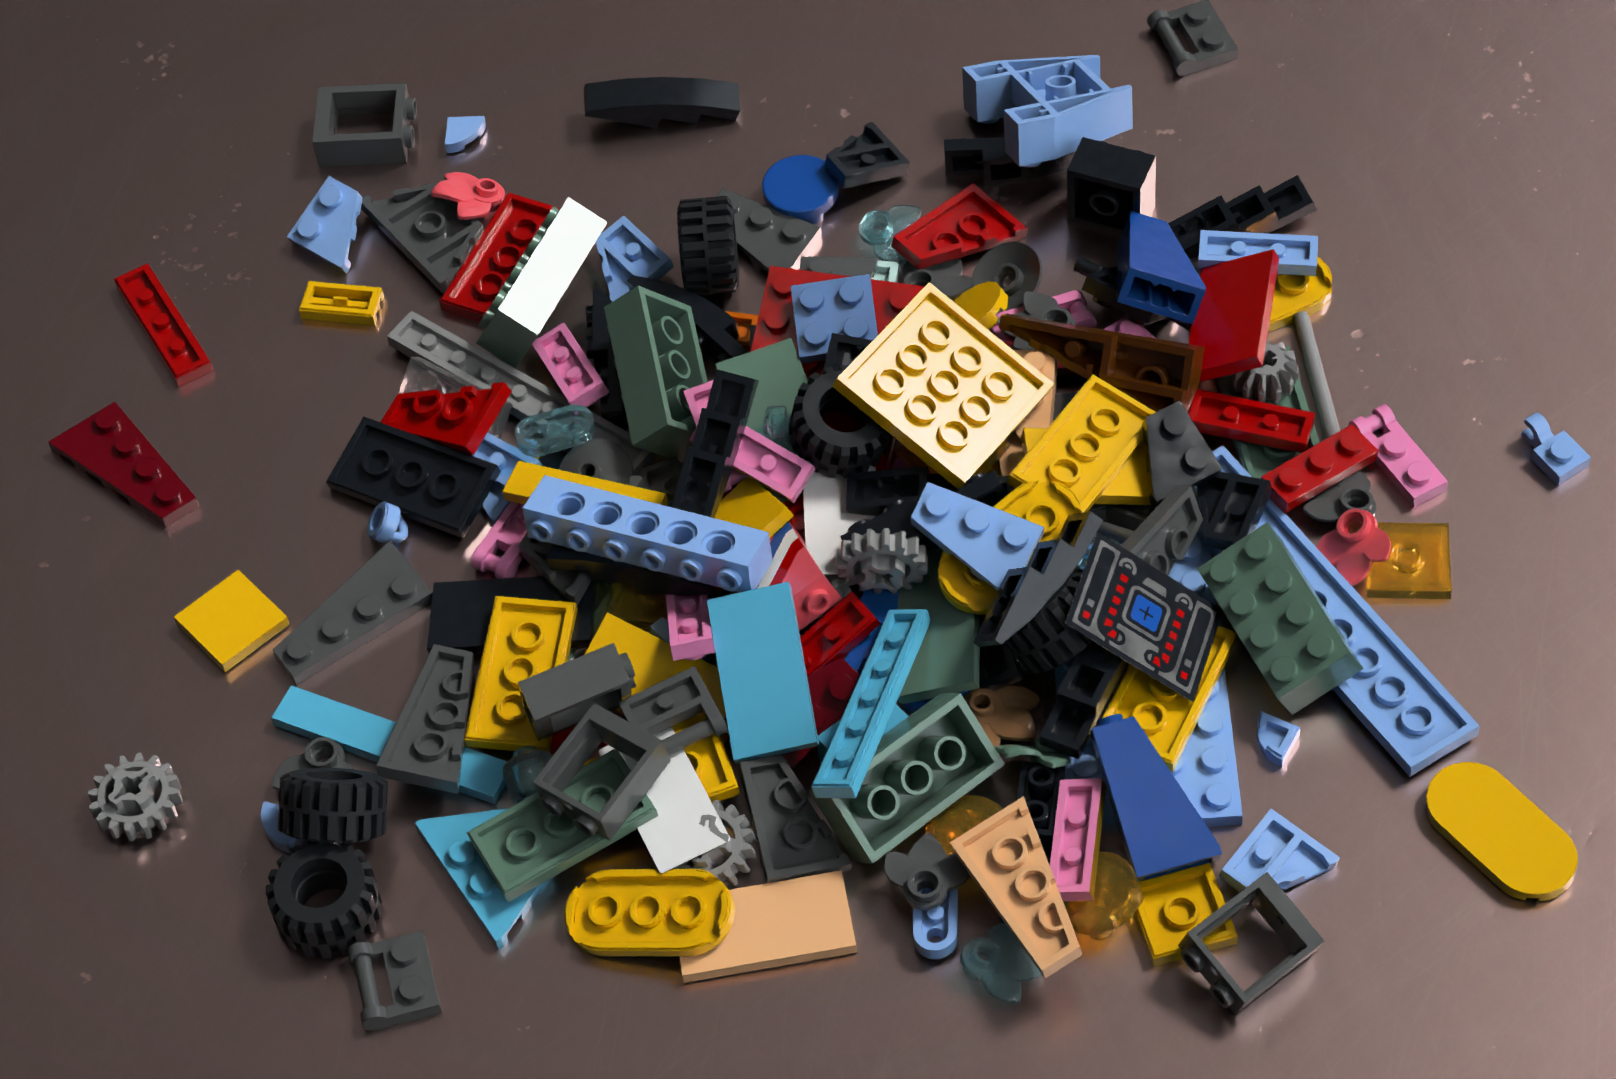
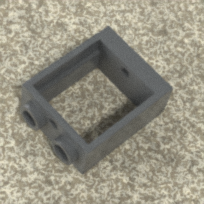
M406 83L318 87L312 139L318 166L407 163L408 148H414V129L410 122L417 118V106L415 98H409ZM394 113L392 132L337 134L339 115Z
M614 643L518 682L523 708L538 741L576 726L593 703L608 711L620 708L618 702L630 697L631 689L636 687L633 678L635 672L626 652L618 654Z
M593 703L532 783L541 798L539 804L547 812L556 817H560L563 814L572 819L574 825L583 833L589 836H594L597 833L610 841L671 760L662 740ZM604 742L638 761V763L598 813L563 793V791L598 745Z
M1266 872L1191 929L1178 946L1182 950L1181 956L1187 966L1196 973L1200 972L1211 985L1210 992L1214 999L1222 1007H1229L1234 1015H1236L1313 955L1325 941L1271 875ZM1249 904H1252L1293 954L1243 992L1202 940Z

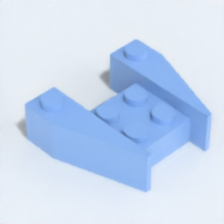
M1099 55L998 60L962 67L964 109L977 123L991 124L999 121V118H1004L1005 152L1019 167H1036L1042 162L1054 160L1075 152L1082 137L1102 141L1133 129L1132 86L1108 87L1100 79Z

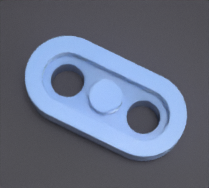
M923 888L919 891L922 894L932 892L929 888ZM957 888L948 891L945 901L937 908L919 910L913 907V941L916 950L922 956L929 959H941L950 955L956 948L958 940ZM935 936L943 939L938 943L928 941L931 937Z

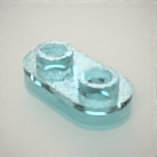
M569 405L526 417L515 428L518 449L527 456L539 457L585 444L593 437L595 432L593 415L584 406Z

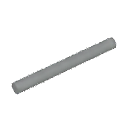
M1301 311L1294 315L1293 320L1324 435L1327 439L1339 432L1340 428L1310 318L1307 312Z

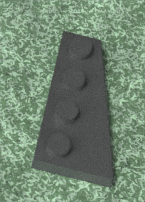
M389 541L273 649L275 659L297 686L432 604L433 592L394 544Z

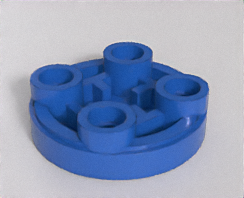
M809 155L790 156L773 164L765 173L762 181L763 198L766 206L781 214L816 224L822 221L824 213L834 205L838 197V182L825 169L824 160Z

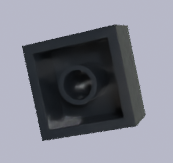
M1082 137L1067 168V221L1121 235L1130 211L1151 217L1155 208L1156 156L1139 150L1112 145L1104 141Z

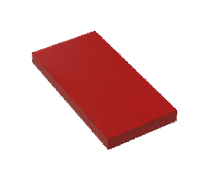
M508 192L439 301L441 310L480 322L553 206Z
M1274 249L1201 269L1200 278L1206 286V291L1194 323L1191 326L1188 343L1205 347L1200 382L1263 366L1279 257Z

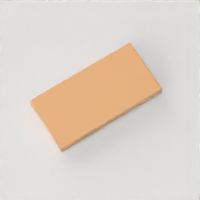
M842 870L730 889L729 891L735 904V916L727 936L719 945L704 954L679 956L683 982L687 983L857 953Z

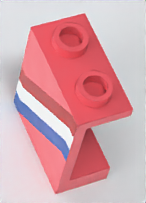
M788 521L770 538L773 562L756 589L789 582L792 588L799 631H801L843 598L818 567L806 548L805 540Z

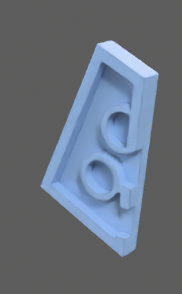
M927 482L911 516V524L947 554H953L970 568V572L982 582L985 580L997 591L1009 569L1027 567L1038 542L1041 541L1044 534V527L930 482Z

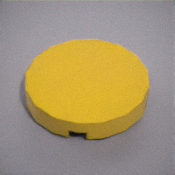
M988 281L970 288L953 302L990 330L999 319L996 314L1000 308L1003 311L1006 310L1008 295L997 282Z

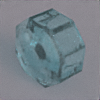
M785 405L768 406L763 418L764 436L780 446H787L789 444L787 407Z

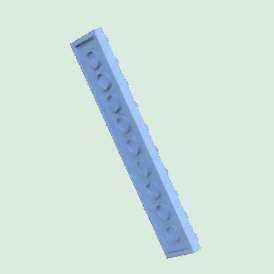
M1224 446L1212 451L1222 467L1221 472L1252 477ZM1195 486L1192 489L1199 506L1197 487ZM1269 498L1257 528L1268 522L1279 535L1364 668L1332 689L1409 776L1414 775L1476 737L1480 727L1478 723L1295 523ZM1201 523L1196 535H1199L1204 540ZM1210 547V553L1214 557L1224 551Z

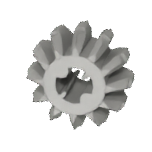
M1267 337L1263 366L1231 374L1234 392H1242V396L1245 399L1256 398L1259 402L1270 399L1276 404L1281 399V395L1290 396L1294 384L1298 380L1299 373L1294 351H1286L1283 341L1272 345Z

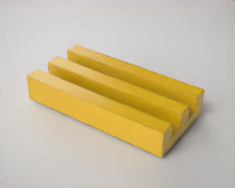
M308 281L299 313L301 319L375 326L377 321L376 314L380 312L379 303L383 302L384 293L380 287ZM313 296L333 297V299H330V298H319V297H313ZM348 299L366 300V301H369V302L351 301V300H348Z

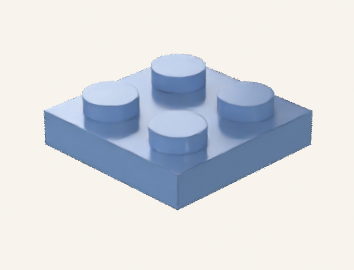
M870 274L791 286L801 364L825 361L832 333L874 340L878 336Z

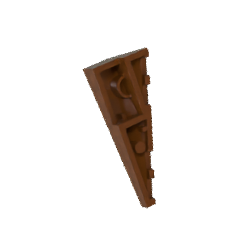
M1003 314L1000 317L999 328L1001 330L1009 331L1028 342V345L1032 348L1049 354L1059 360L1060 364L1087 380L1092 374L1155 412L1178 401L1182 403L1188 412L1199 387L1205 349L1203 346L1012 314Z

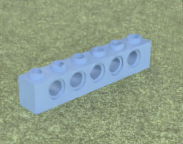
M544 475L522 508L529 538L568 547L579 552H587L610 558L614 561L633 564L652 571L675 575L690 581L717 586L728 591L740 593L756 589L773 562L769 532Z

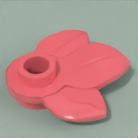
M462 172L445 174V180L438 182L431 191V197L448 199L458 203L457 217L459 220L487 216L489 212L497 210L505 198L504 188L495 180L490 178L478 179Z
M1353 508L1345 511L1339 517L1337 529L1325 534L1318 542L1317 549L1333 566L1336 565L1338 572L1351 586H1354L1366 578L1371 569L1372 561L1384 562L1388 560L1391 551V541L1388 534L1378 528L1377 520L1370 512Z

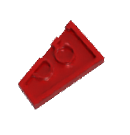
M505 382L492 383L491 389L477 390L473 385L461 387L459 392L442 394L438 389L400 393L395 397L381 423L474 456L512 390Z

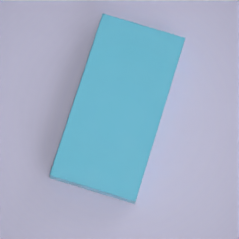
M784 582L707 600L735 763L738 764L741 761L775 756L819 746L790 583Z

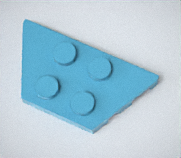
M508 808L416 821L417 832L498 950L504 947L508 941L507 934L518 918L524 919L532 908L534 898L542 894L551 879L545 881L508 903L469 840L468 831Z

